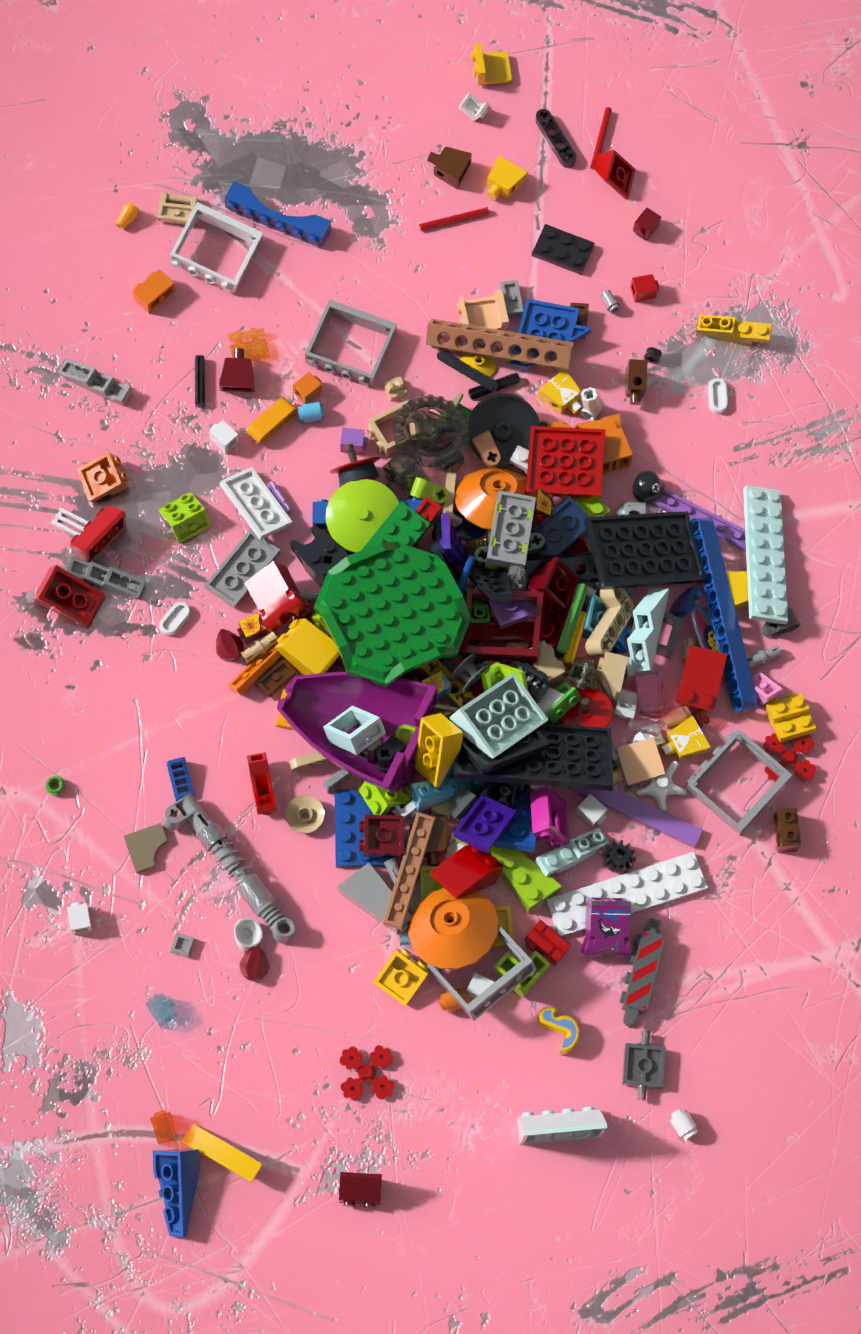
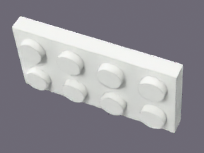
M253 467L220 481V486L259 540L292 526V520Z

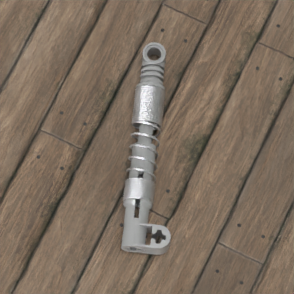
M188 794L170 805L164 814V826L169 830H178L187 823H190L203 847L207 851H211L210 855L213 854L217 859L216 863L219 862L222 865V871L225 870L228 873V879L233 876L238 882L234 884V887L240 884L237 891L241 894L244 901L247 902L251 910L254 911L255 915L264 919V922L267 923V926L273 932L274 939L279 943L288 942L295 930L293 921L281 913L277 906V900L258 875H249L252 870L251 866L243 867L246 861L245 858L239 856V850H234L233 843L228 842L227 835L220 828L219 824L211 820L192 794ZM279 928H286L288 933H282Z

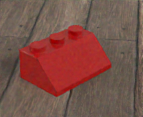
M108 505L105 509H100L94 521H89L84 526V531L72 538L70 542L71 551L81 560L90 563L126 526L125 512L111 505Z

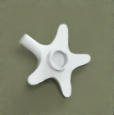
M672 761L665 771V775L648 780L649 784L646 787L637 789L635 793L639 796H653L657 800L660 810L666 811L667 796L686 795L687 793L686 789L677 786L672 781V775L679 764L676 761Z

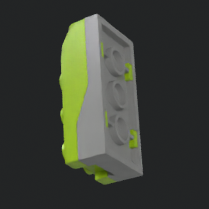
M498 491L485 568L494 569L502 567L510 569L515 574H523L536 497Z

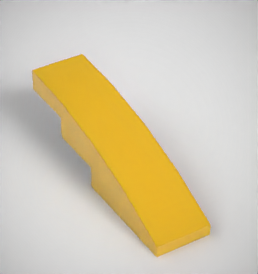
M194 1124L182 1141V1143L192 1149H199L200 1154L250 1183L253 1182L262 1167L260 1162Z

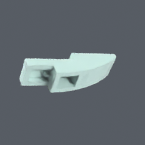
M596 828L571 839L569 844L538 856L535 862L545 877L555 872L559 874L599 852L606 845H609V841L600 828Z

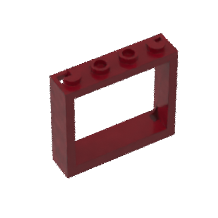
M478 587L467 589L466 606L470 618H472L473 600L491 601ZM511 589L512 601L510 602L537 603L532 649L468 646L471 627L470 620L461 645L460 653L462 659L465 660L471 654L476 653L477 657L475 660L516 662L518 660L521 663L539 664L546 601L544 592L536 589L530 591Z

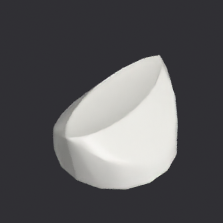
M251 918L239 919L234 926V936L240 950L246 953L249 949L260 943L263 931L259 923Z

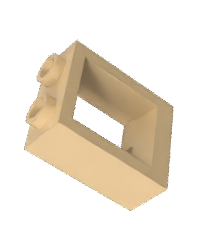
M407 401L369 419L368 428H366L371 438L374 437L379 452H383L386 457L424 438L425 435L424 427ZM401 414L410 427L411 432L387 443L377 426Z

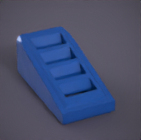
M185 757L166 761L176 802L188 794H192L195 797ZM183 766L182 768L172 770V768ZM185 773L184 776L174 778V775ZM187 780V783L176 786V783ZM189 788V791L178 794V790Z

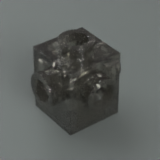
M573 661L567 679L575 682V687L582 690L590 688L594 690L601 672L594 669L595 665L584 661V664Z

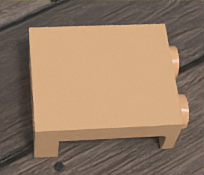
M496 290L494 296L465 301L463 296L459 297V303L456 304L457 314L461 315L459 323L504 331L508 330L509 319L502 290Z

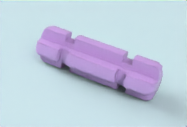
M274 481L267 483V488L287 514L290 513L291 507L286 502L287 500L280 489L277 488Z

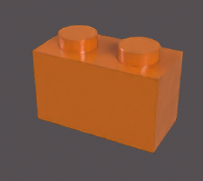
M159 269L151 273L142 284L140 283L134 288V300L147 313H151L176 292L175 284Z

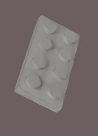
M249 529L206 582L204 588L235 609L249 592L245 582L273 562L280 554V549L266 539L259 540L256 534Z

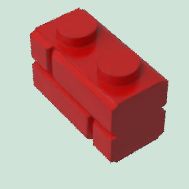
M542 920L534 926L524 940L529 950L532 952L537 951L554 966L559 963L571 948L569 942Z

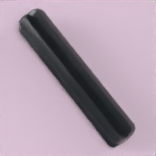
M204 355L195 356V405L198 407L205 405Z
M518 373L496 379L498 388L495 391L519 383L520 377ZM482 385L468 390L470 399L492 393V391Z

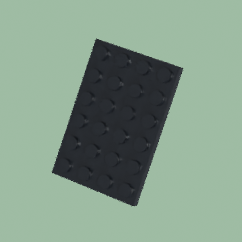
M688 511L596 516L584 519L601 590L702 583L706 580Z

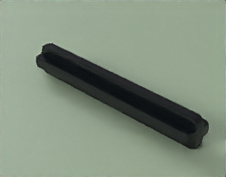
M440 350L437 353L438 360L488 390L495 392L498 388V382L448 352Z

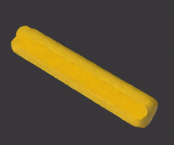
M581 611L568 652L563 658V662L566 664H573L585 625L586 612Z

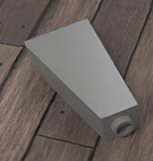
M367 863L339 884L337 891L383 924L392 891L370 863ZM407 911L402 930L384 926L395 934H398L400 931L404 933L409 929L412 916Z

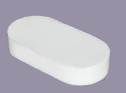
M720 378L711 380L708 386L709 408L715 414L724 413L728 407L727 384Z
M175 603L161 619L159 627L162 634L165 636L175 635L189 619L191 611L187 603Z

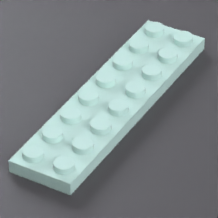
M746 485L743 488L749 619L786 624L788 622L781 491Z

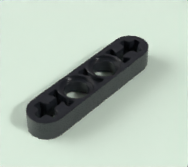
M547 109L538 110L535 122L558 161L565 168L573 167L576 162V154L551 112ZM554 129L556 133L551 135L548 134L547 130ZM557 142H561L565 146L563 148H557L555 144Z

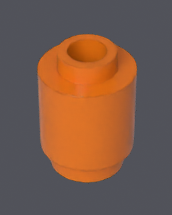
M455 988L464 1000L469 1003L470 1000L465 988ZM448 992L440 995L441 999L438 1002L442 1011L446 1010L447 1013H451L462 1008Z

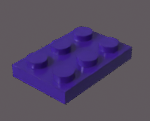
M482 795L453 831V837L485 853H489L515 818L516 810Z

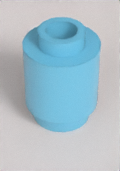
M319 402L302 404L301 407H298L300 422L304 421L307 423L322 420V416H325L324 405H320Z

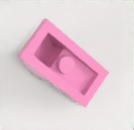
M759 672L752 676L755 692L761 706L783 692L779 685L763 673Z

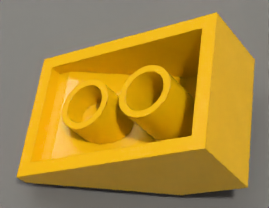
M442 713L421 718L414 766L436 788L440 787L458 755L463 739V732Z

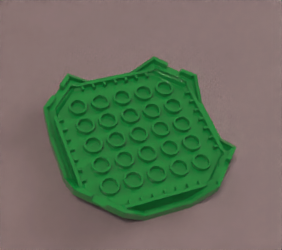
M381 542L345 557L328 571L314 605L315 611L323 619L339 650L347 674L360 679L363 677L372 680V683L384 687L389 686L403 674L435 660L457 657L471 620L464 597L447 565L435 554L399 542Z

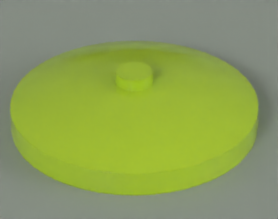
M359 479L344 484L332 495L326 509V524L331 537L346 551L351 553L361 551L399 504L398 499L387 486L375 480Z

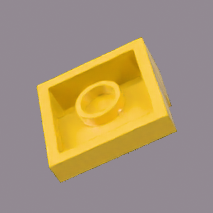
M791 693L785 699L773 698L766 704L765 713L780 743L816 732V726L809 714L810 708L803 694Z
M405 948L394 951L373 983L402 1005L407 1006L431 972L427 970L428 966L421 960L416 962L412 959L413 954Z

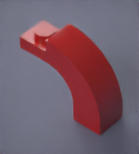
M266 752L247 755L257 814L270 815L277 811Z

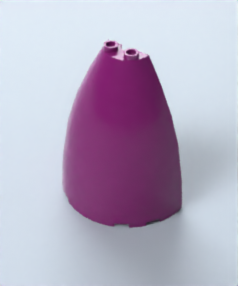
M347 672L294 676L292 682L288 683L286 687L287 696L280 699L277 705V710L291 727L313 749L334 765L393 794L401 792L405 788L406 781H411L417 772L414 766L421 718L436 714L434 712L435 705L438 704L437 687L405 678H398L389 686L384 687L372 683V680L363 677L360 679L349 675ZM354 706L380 717L386 734L382 736L384 743L390 736H396L397 729L402 725L415 726L416 729L405 752L397 751L388 772H380L375 767L377 758L373 761H365L358 755L330 743L323 727L348 708ZM357 724L346 733L351 734L362 725Z

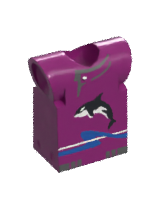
M586 897V936L581 948L582 957H599L607 953L612 954L614 957L632 956L629 942L631 901L626 898Z

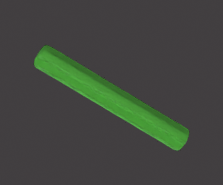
M583 583L577 586L557 646V651L562 654L568 652L589 589Z

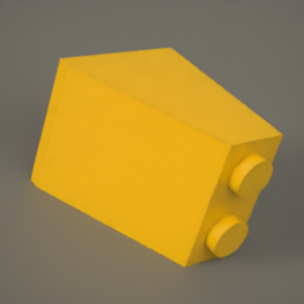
M307 619L294 620L289 626L290 630L278 638V644L274 647L302 675L325 673L340 655L334 640Z

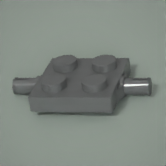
M642 1031V1042L637 1044L625 1043L622 1085L637 1087V1100L640 1101L641 1099L646 1101V1089H662L664 1084L666 1047L651 1044L650 1031Z

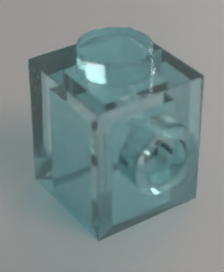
M156 993L148 998V1002L145 1005L159 1027L177 1017L176 1012L172 1008L175 1004L170 996L165 997L163 993L159 995Z

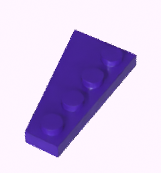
M449 513L441 514L442 539H440V547L445 551L447 557H450L452 562L455 563L458 570L463 572L467 561L466 546L462 544L460 534H456V526L453 522H450Z

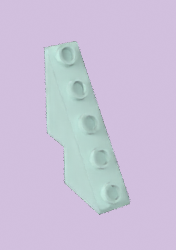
M651 588L633 611L636 629L627 639L633 672H652L669 595L668 588Z

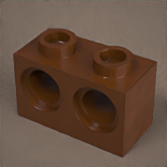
M797 807L777 808L773 814L777 851L796 852L801 846Z

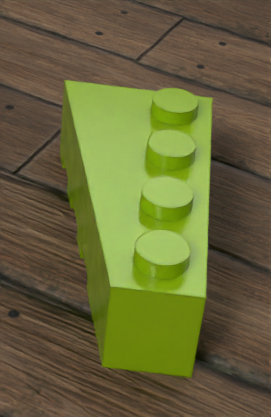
M492 847L489 851L503 865L500 876L527 913L546 902V899L560 892L562 886L550 875L545 877L539 866L521 851Z

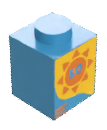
M442 670L421 681V683L437 687L438 699L451 693L452 686Z

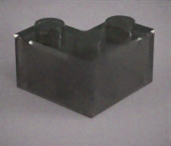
M399 453L382 466L387 480L400 485L404 490L403 495L408 500L418 498L410 495L416 477L430 481L417 459Z

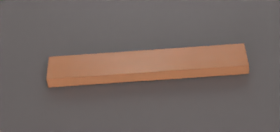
M419 812L416 813L383 925L400 930L403 928L436 817Z

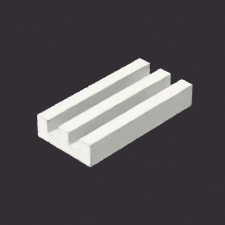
M60 507L58 514L55 515V519L52 520L51 524L75 536L77 534L80 535V533L58 521L60 520L82 532L84 527L62 515L84 526L89 521Z

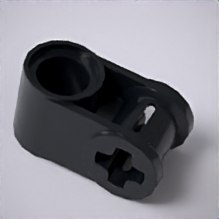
M394 735L390 736L376 751V769L380 772H388L397 751L404 753L407 744Z

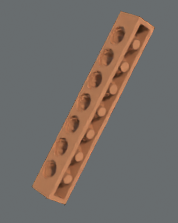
M433 318L427 325L426 345H431L435 349L448 348L449 351L453 352L460 350L470 355L483 354L487 358L500 357L505 361L517 360L522 364L535 363L540 367L552 366L558 370L569 369L572 364L574 342ZM443 333L448 334L450 339L444 338ZM460 336L466 337L468 342H463ZM478 339L483 340L486 345H481ZM496 343H501L503 348L497 347ZM514 346H519L521 351H516ZM531 349H537L539 354H534ZM549 352H555L557 357H552Z

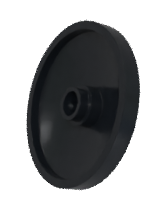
M509 393L490 395L474 407L468 418L466 427L468 444L473 453L482 461L471 438L488 430L501 456L496 467H513L514 465L510 464L509 461L515 449L519 445L529 450L531 426H540V421L534 408L523 398ZM490 454L487 460H492V462H495L496 456L492 457Z

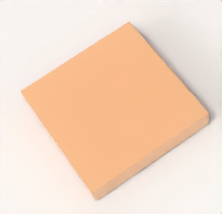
M654 737L616 748L628 786L665 775Z

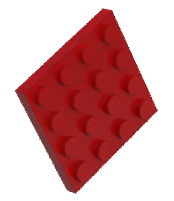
M531 426L526 494L538 496V490L540 489L548 497L552 494L553 497L571 496V498L601 499L606 429Z

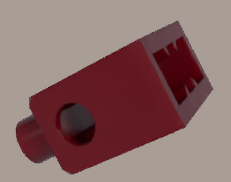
M235 348L233 358H225L219 382L220 391L255 392L252 361L249 358H244V349Z

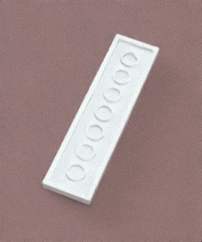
M691 852L546 899V903L557 933L564 937L585 930L586 897L626 898L631 901V914L707 890L708 887L695 853Z

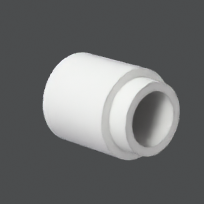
M680 1108L671 1114L672 1119L669 1121L678 1135L683 1137L684 1140L698 1132L696 1129L697 1125L687 1109L682 1111Z

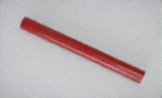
M606 107L590 166L593 170L597 156L602 151L612 112L610 107Z
M485 207L421 223L419 228L420 231L487 215L489 214V209Z

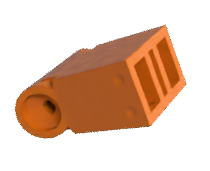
M620 413L606 416L600 420H592L575 425V428L606 429L603 474L631 466L633 454L621 427Z

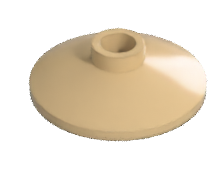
M310 795L295 797L289 802L285 811L288 825L299 833L314 832L322 825L325 816L321 802ZM306 813L309 815V817L307 819H303L301 817L302 814Z

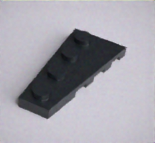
M481 567L471 569L468 578L491 601L496 603L512 601V592L504 568L488 569Z

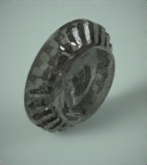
M430 394L424 397L420 395L416 399L408 400L397 412L393 423L394 442L402 455L417 465L431 468L446 466L457 460L467 447L470 435L467 417L461 412L462 409L459 406L456 407L451 400L447 401L442 396L434 397ZM434 409L441 411L444 414H446L447 417H444L429 410ZM409 423H414L417 438H414L410 433ZM428 427H433L436 429V433L434 435H430L427 433L426 429ZM448 437L452 439L451 442L444 446H436Z

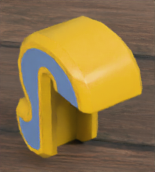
M545 1007L538 1015L539 1025L565 1035L559 1054L566 1055L572 1052L580 1036L578 1022L566 1015L556 1017V1008Z

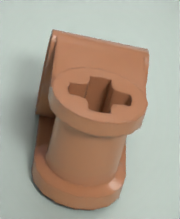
M487 430L471 438L485 466L489 468L496 467L501 456L490 432ZM490 454L492 457L496 456L495 462H492V460H487Z

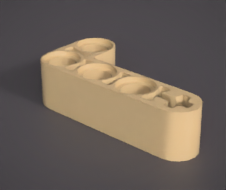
M624 588L600 589V599L606 610L586 642L585 648L590 656L603 655L605 652H610L632 616L634 604Z

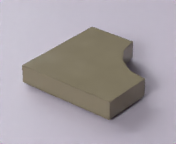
M161 823L124 836L136 874L154 868L156 852L161 846L168 843Z

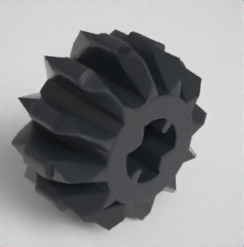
M620 840L619 845L616 841H612V846L606 845V851L602 854L606 858L603 863L610 864L608 870H612L613 867L616 868V874L619 873L620 869L623 873H626L627 868L632 869V862L636 861V857L633 856L635 849L629 850L631 844L627 843L624 846L623 840ZM616 854L622 855V860H619V857L617 859Z

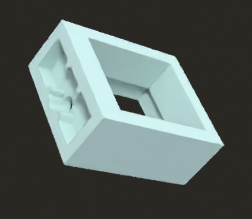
M354 706L348 708L323 727L330 743L356 755L386 734L380 717ZM357 724L362 725L351 734L346 733Z

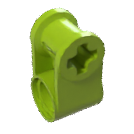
M416 477L410 495L425 499L427 496L436 503H444L448 498V491L442 486Z

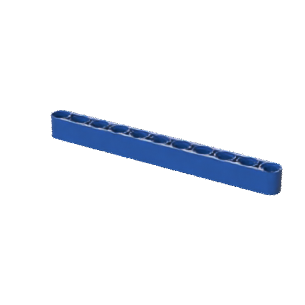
M692 518L691 525L706 577L702 584L719 652L727 654L724 675L731 704L736 712H753L757 708L758 701L715 525L710 518Z

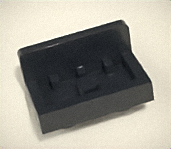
M517 660L515 665L526 675L529 694L538 703L551 687L547 680L548 676L540 670L538 672L535 671L530 664L526 662L521 663Z

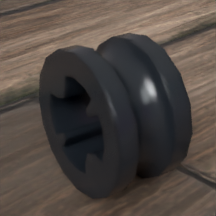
M648 347L644 359L648 360L649 363L657 364L660 361L662 352L657 348Z

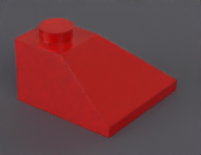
M615 150L598 154L594 170L624 199H628L636 169Z

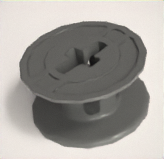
M476 653L468 656L453 671L449 678V682L460 678L466 684L462 690V695L471 691L482 680L480 673L489 667L485 666L478 670L473 665L477 657Z

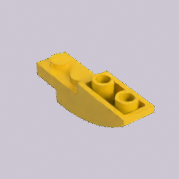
M700 314L697 332L723 341L752 345L753 342L770 343L773 327L769 323L736 321V317Z

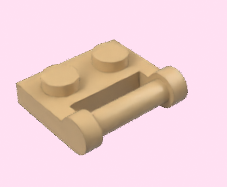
M162 192L157 216L158 221L186 224L198 202V196L192 195V197ZM167 201H169V202H178V203H187V204H190V205L167 203Z

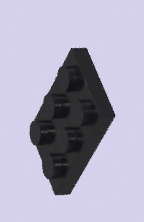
M545 224L532 251V256L581 275L595 242Z

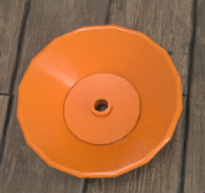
M478 468L466 474L457 484L454 495L457 509L468 522L483 529L491 530L498 491L529 496L526 494L527 477L510 468ZM532 496V497H536L535 508H534V514H533V516H534V515L536 514V512L538 511V509H536L538 496Z
M443 888L432 892L417 905L409 923L408 936L414 952L425 963L440 969H460L476 963L490 951L498 935L499 918L494 904L483 893L476 891L456 899ZM450 919H454L452 923H448Z

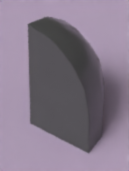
M461 785L450 799V814L455 820L460 821L476 803L477 797Z

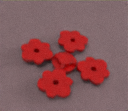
M776 733L765 737L764 750L769 751L772 755L776 752L782 753V762H778L781 766L785 768L786 766L795 765L796 770L794 774L799 776V780L802 782L807 781L808 778H814L816 766L810 764L808 760L798 761L797 755L800 752L806 754L809 752V749H813L814 742L809 734L792 739L794 750L787 749L785 751L783 746L785 741L780 743ZM767 766L765 767L768 779L776 782L779 777Z
M377 1045L374 1052L370 1053L372 1065L364 1064L362 1066L360 1060L362 1059V1053L358 1052L356 1047L351 1046L348 1050L344 1049L342 1051L343 1056L339 1059L340 1064L346 1066L348 1070H351L353 1067L359 1068V1078L353 1080L352 1077H348L346 1082H343L340 1086L345 1098L350 1097L353 1101L358 1100L360 1094L364 1092L363 1087H361L362 1081H372L373 1087L371 1091L376 1093V1097L380 1100L392 1095L394 1082L388 1080L387 1076L375 1078L376 1070L374 1068L381 1067L384 1069L387 1067V1064L393 1062V1056L390 1054L389 1048Z

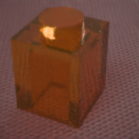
M162 1110L154 1113V1117L150 1119L158 1144L177 1139L178 1135L171 1112Z

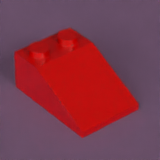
M54 565L49 568L32 600L50 611L88 627L105 593L61 567Z
M689 645L675 701L714 712L727 654Z
M466 845L434 868L430 875L452 896L458 899L496 884L503 865L490 853H485L471 845Z

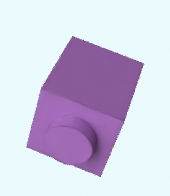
M342 427L340 452L348 453L346 445L353 444L355 453L362 454L363 448H367L368 437H364L365 430Z

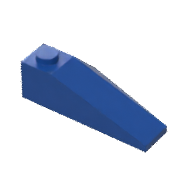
M199 1149L153 1151V1173L155 1179L158 1178L161 1190L158 1193L159 1197H163L165 1208L163 1213L169 1236H187L200 1171Z

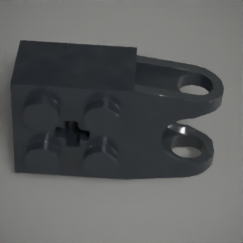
M314 525L310 528L311 533L315 537L312 542L301 544L298 541L292 540L290 546L305 571L322 588L328 571L349 555L331 536Z

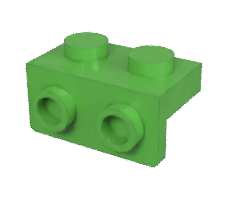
M565 681L556 689V691L565 695L546 711L549 717L548 720L553 724L561 719L581 699L577 689L569 686Z

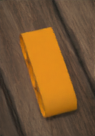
M281 397L248 426L246 432L261 445L296 415L298 409L285 397Z

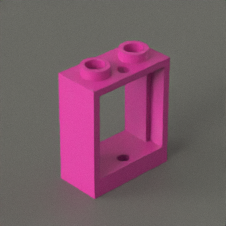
M547 786L531 791L533 834L552 849L561 848L563 845L569 844L567 802Z

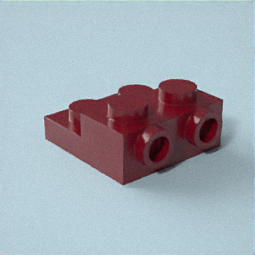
M365 814L363 821L359 823V832L363 833V840H359V852H363V857L403 856L404 816Z

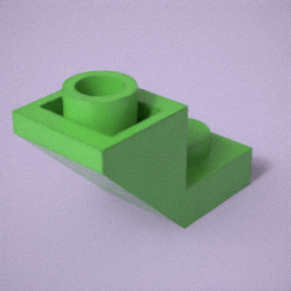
M473 600L471 623H490L487 600Z

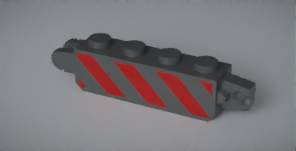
M649 918L645 929L642 930L640 935L637 934L634 946H637L636 953H632L629 964L632 965L631 973L627 972L624 981L628 985L626 992L622 991L619 1001L623 1003L621 1008L625 1010L623 1022L627 1027L634 1025L638 1014L641 1015L646 1012L649 1006L665 938L660 934L661 921L658 919Z

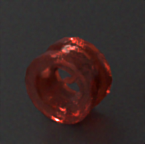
M700 708L698 712L694 711L692 713L700 728L703 727L704 723H709V718L703 709Z

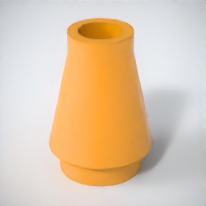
M128 202L123 206L115 225L124 230L139 216L140 210L134 204Z

